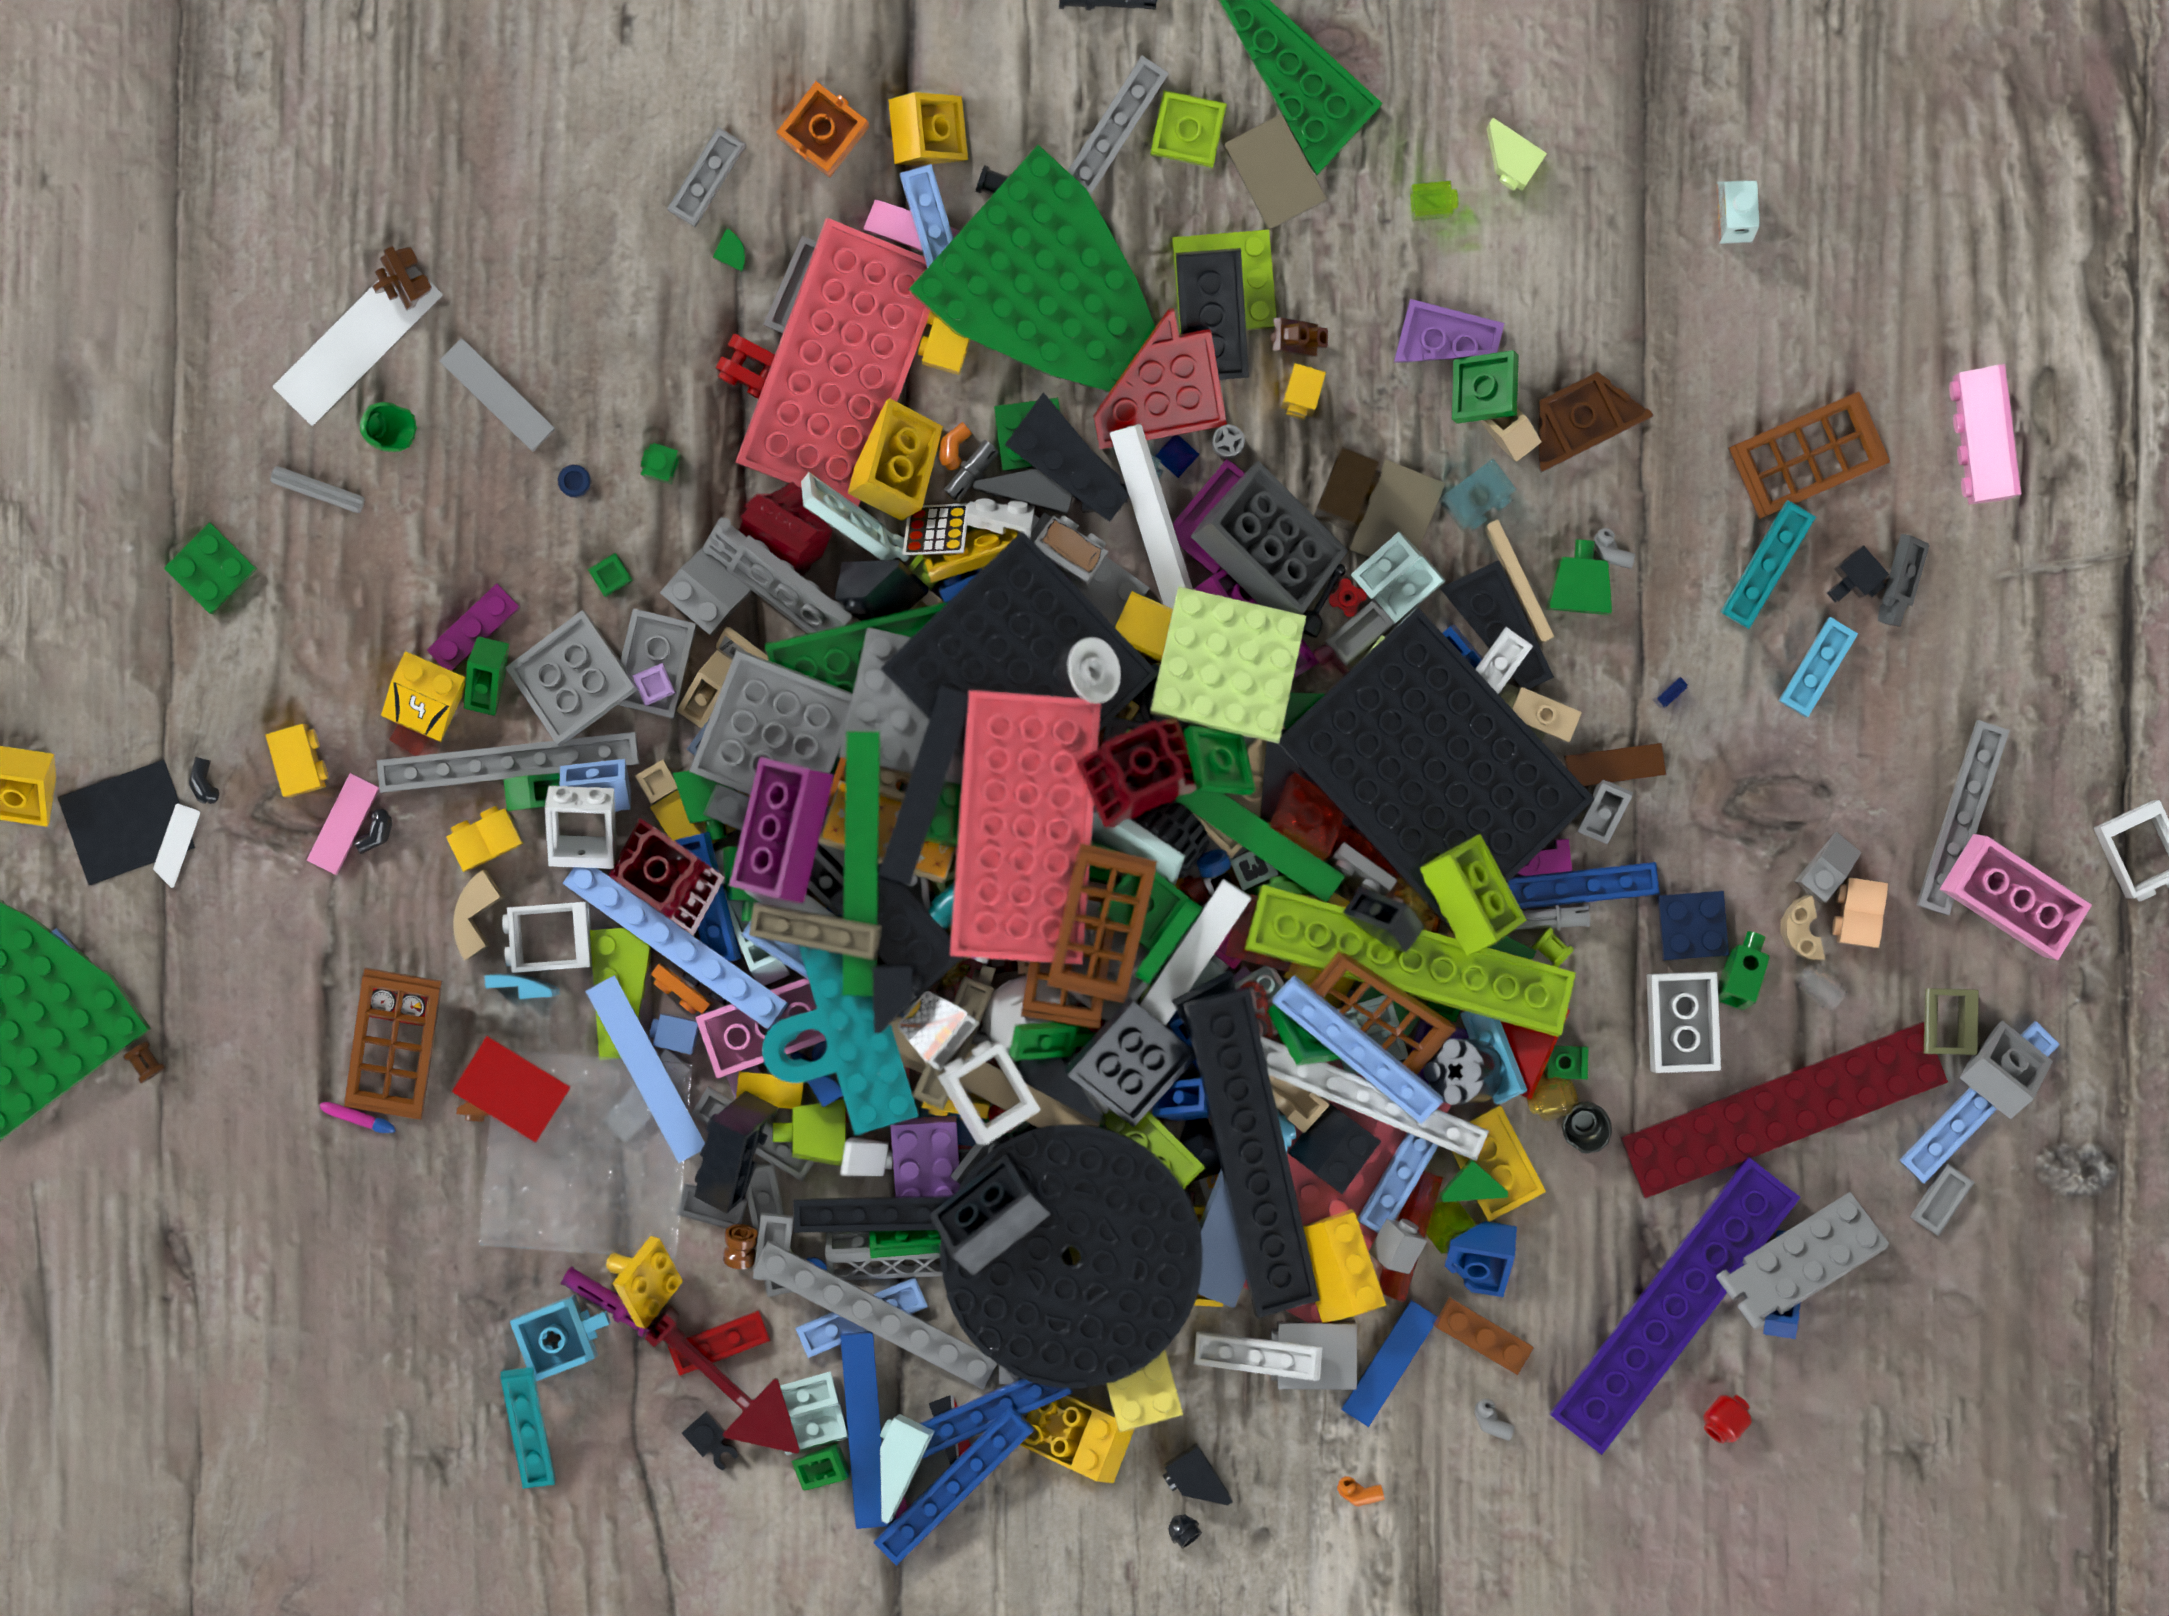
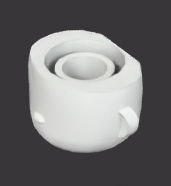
M1027 975L1012 979L996 989L982 1018L983 1027L979 1032L987 1034L990 1044L1001 1042L1008 1055L1010 1053L1015 1024L1051 1022L1021 1017ZM1038 979L1035 1000L1060 1004L1062 989L1048 986L1047 980ZM1068 994L1066 1005L1077 1006L1079 1002ZM1009 1055V1057L1011 1058L1012 1062L1017 1061V1059H1014L1013 1057H1011V1056Z

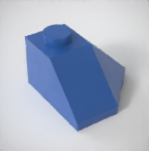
M1488 1221L1480 1223L1451 1240L1445 1260V1267L1452 1274L1457 1272L1464 1279V1286L1470 1292L1503 1297L1515 1259L1517 1226Z

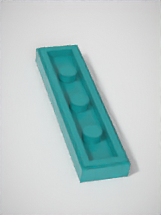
M1786 500L1720 613L1750 629L1816 516Z
M527 1367L501 1371L500 1380L522 1487L526 1489L555 1485L556 1477L534 1368Z

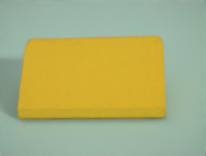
M739 1071L736 1098L747 1091L778 1108L793 1109L794 1107L801 1106L803 1082L787 1083L779 1080L772 1074Z

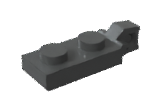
M1901 534L1895 550L1890 575L1886 582L1883 602L1879 608V622L1901 627L1907 606H1913L1930 546L1929 543L1911 535Z

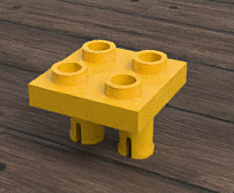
M653 1236L647 1239L633 1258L614 1252L608 1257L606 1262L608 1271L619 1275L613 1282V1285L637 1327L647 1329L683 1282L661 1239Z

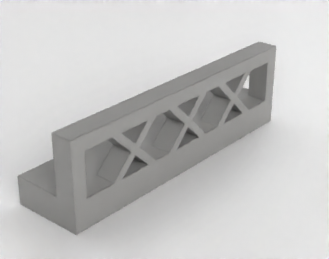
M869 1231L826 1232L825 1255L827 1271L844 1280L943 1276L940 1265L932 1262L936 1258H940V1253L871 1258ZM912 1259L917 1263L913 1266H904L900 1262ZM871 1261L884 1263L883 1266L874 1268L867 1264ZM847 1262L852 1265L848 1269H834V1263Z

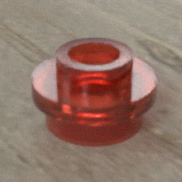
M1186 876L1184 882L1179 885L1180 891L1195 903L1205 904L1207 902L1206 894L1209 893L1205 883L1199 877Z

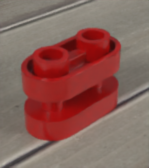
M733 334L727 346L735 350L731 360L721 357L715 367L720 372L718 378L733 386L739 382L749 387L747 393L759 399L775 354L739 335ZM746 358L764 366L759 375L742 367Z

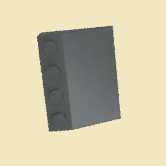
M1259 461L1255 462L1214 506L1191 535L1259 605L1300 615L1305 612L1349 551Z

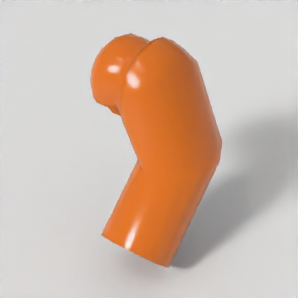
M963 422L946 434L940 441L939 460L941 465L950 471L960 467L962 460L958 456L959 445L972 435Z
M1345 1476L1339 1480L1337 1485L1340 1496L1357 1507L1385 1500L1381 1484L1364 1488L1352 1477Z

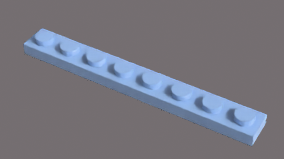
M574 867L562 883L766 1029L770 1030L788 1007L789 1003L598 868Z

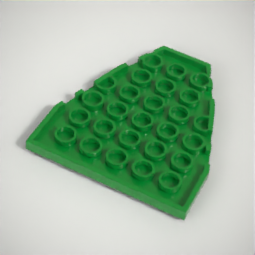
M1039 144L908 289L912 295L955 334L982 344L990 350H995L1011 357L1013 360L1048 376L1069 380L1108 393L1155 329L1137 278L1089 192Z
M0 900V1141L152 1029L111 973L100 969L88 960L89 957L63 942V939L34 917L6 905L2 900Z

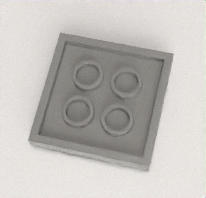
M581 610L505 667L555 743L560 747L638 690L634 681L584 610Z

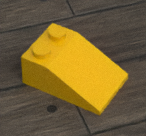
M891 398L887 399L856 462L848 494L900 521L922 510L943 426Z

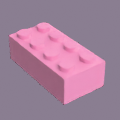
M1976 834L1972 835L1940 887L1941 891L2042 957L2059 960L2092 906L1988 836Z
M807 978L770 990L789 1003L777 1022L817 1009ZM733 1004L695 1017L717 1079L764 1062L762 1045L769 1030ZM805 1030L797 1036L796 1040L786 1045L785 1053L789 1054L823 1042L826 1039L817 1030Z

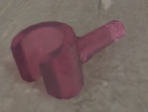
M1321 645L1313 651V655L1321 666L1331 661L1333 666L1344 676L1350 671L1340 661L1332 647Z

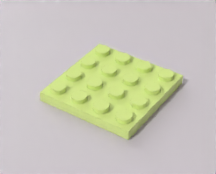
M1178 586L1150 714L1171 719L1177 718L1179 721L1278 743L1280 741L1306 616Z

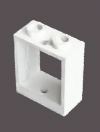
M548 786L545 805L548 866L614 869L617 849L614 788ZM558 812L605 813L606 837L560 835Z
M2160 800L2150 801L2093 828L2125 897L2137 898L2138 902L2156 895L2155 888L2164 884L2169 888V870L2137 885H2133L2111 837L2151 819L2169 856V819Z
M589 902L507 908V914H504L502 917L504 934H509L510 947H505L506 966H511L512 973L592 967ZM573 911L576 960L524 963L520 915Z
M988 1040L971 1049L973 1055L964 1061L959 1057L945 1065L944 1069L946 1072L938 1076L977 1145H987L1040 1111L1039 1106L1002 1043L995 1042L990 1044ZM994 1056L1021 1102L984 1125L960 1085L958 1078Z

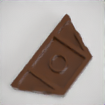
M1599 372L1540 400V472L1542 473L1654 416L1653 413L1630 398L1631 396L1621 388L1614 386L1609 379Z

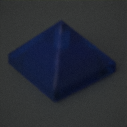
M1174 435L1154 457L1173 475L1179 478L1200 454L1179 435Z

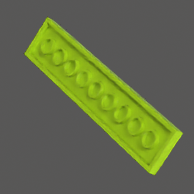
M1266 885L1260 887L1245 950L1320 971L1326 967L1338 951L1345 952L1410 996L1557 1037L1562 1035L1576 972L1487 947L1466 956L1462 946L1458 944L1455 938L1426 930L1421 932L1409 951L1405 953L1381 943L1343 914L1344 907ZM1348 970L1342 976L1356 981L1364 982L1362 979L1352 974Z

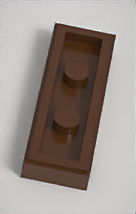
M1662 743L1564 756L1566 768L1583 786L1596 785L1602 780L1618 782L1666 775Z

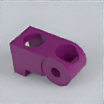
M1569 838L1554 840V849L1541 850L1517 874L1528 876L1572 871Z

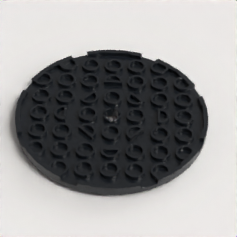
M1083 1124L1045 1126L1027 1131L999 1145L970 1171L958 1191L1007 1154L1037 1191L1050 1215L974 1275L951 1255L941 1237L940 1267L947 1293L946 1297L962 1330L986 1357L991 1358L1011 1374L1044 1386L1069 1389L1087 1388L1118 1381L1144 1368L1156 1359L1181 1331L1193 1309L1201 1284L1203 1270L1201 1229L1195 1209L1183 1185L1172 1170L1148 1148L1130 1137L1098 1126ZM1074 1247L1080 1252L1081 1259L1078 1264L1069 1265L1063 1260L1062 1253L1065 1248Z

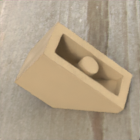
M1518 408L1516 416L1480 421L1496 443L1515 462L1541 443L1529 419Z
M717 650L698 671L676 711L702 729L704 724L710 719L732 660Z

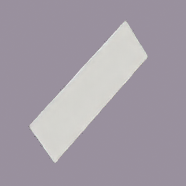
M415 266L406 270L410 279L422 275ZM429 281L432 287L430 293L419 299L414 308L406 311L399 295L396 299L390 301L386 292L376 294L372 286L273 385V388L313 426L443 294Z

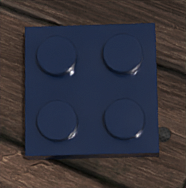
M1724 891L1657 896L1662 960L1729 955Z

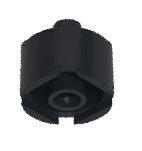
M1449 1039L1428 1061L1423 1073L1426 1080H1428L1429 1086L1443 1097L1444 1102L1452 1105L1477 1104L1491 1099L1500 1088L1502 1082L1500 1066H1502V1062L1495 1048L1486 1041L1477 1039Z

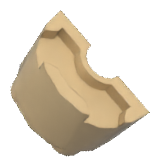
M1806 895L1794 900L1786 909L1784 916L1781 918V936L1785 945L1796 955L1805 959L1825 960L1821 937L1813 936L1809 930L1811 921L1816 919L1817 915L1813 896Z
M1269 1075L1276 1107L1284 1113L1292 1124L1305 1133L1329 1107L1328 1099Z

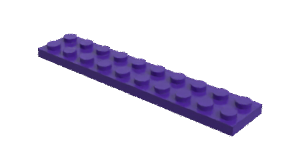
M1748 1157L1549 1414L1603 1455L1727 1294L1716 1276L1724 1270L1731 1274L1744 1266L1742 1263L1743 1258L1765 1245L1801 1197Z

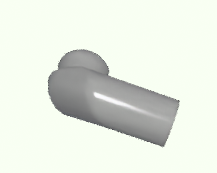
M1603 528L1599 530L1594 537V541L1601 559L1608 561L1610 564L1631 569L1635 553L1618 549L1613 538L1615 534L1611 529Z
M1482 1399L1475 1406V1416L1480 1429L1483 1432L1510 1441L1515 1426L1498 1419L1495 1410L1496 1406L1492 1400Z

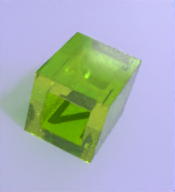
M1451 180L1412 184L1409 189L1412 221L1451 218L1454 213L1453 209L1459 206L1457 189H1451Z

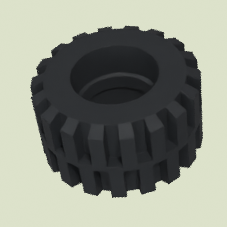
M1176 800L1156 806L1131 819L1185 856L1179 872V879L1189 872L1209 847V836L1202 823L1188 808Z

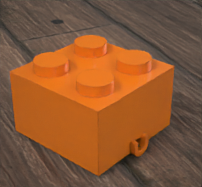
M815 81L776 131L779 140L830 178L868 130L869 124L864 117L848 106L849 102L841 95L836 97Z

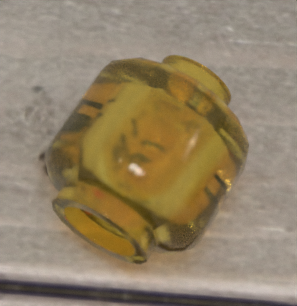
M1555 1076L1550 1079L1540 1080L1532 1099L1527 1098V1103L1532 1114H1538L1544 1121H1552L1572 1114L1573 1105L1578 1103V1095L1570 1079L1566 1080Z

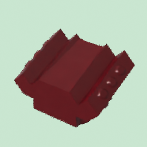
M794 482L771 494L757 493L745 505L748 509L740 516L743 520L738 531L746 537L751 536L754 540L763 542L777 558L790 563L794 567L795 572L800 576L805 575L810 570L812 563L822 558L833 530L828 525V522L804 506L802 489L797 487Z
M1177 718L1166 719L1159 723H1156L1154 720L1104 742L1102 748L1090 752L1077 762L1104 828L1116 827L1125 819L1136 818L1147 810L1172 802L1181 794H1190L1196 790L1187 743Z
M641 818L638 819L614 864V869L609 874L610 878L647 902L693 936L725 878L694 854Z

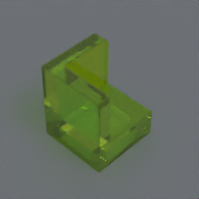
M1459 1201L1433 1203L1421 1228L1438 1251L1444 1254L1448 1253L1452 1239L1472 1229L1477 1224Z

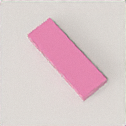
M352 773L349 774L306 861L338 875L354 839L379 792L378 786Z

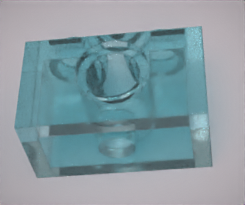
M1491 459L1443 495L1439 502L1461 531L1468 526L1473 531L1488 520L1484 514L1495 507L1497 511H1500L1512 502L1513 498L1510 494L1516 488L1496 461ZM1475 489L1485 491L1488 496L1486 505H1475L1471 500V492Z

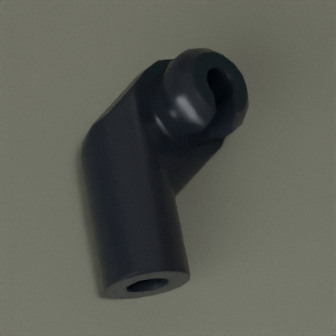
M195 757L189 778V786L197 801L202 804H214L218 801L219 790L211 787L207 780L211 761Z
M385 809L375 810L371 815L372 822L369 833L354 839L360 854L384 844L389 839L392 818Z

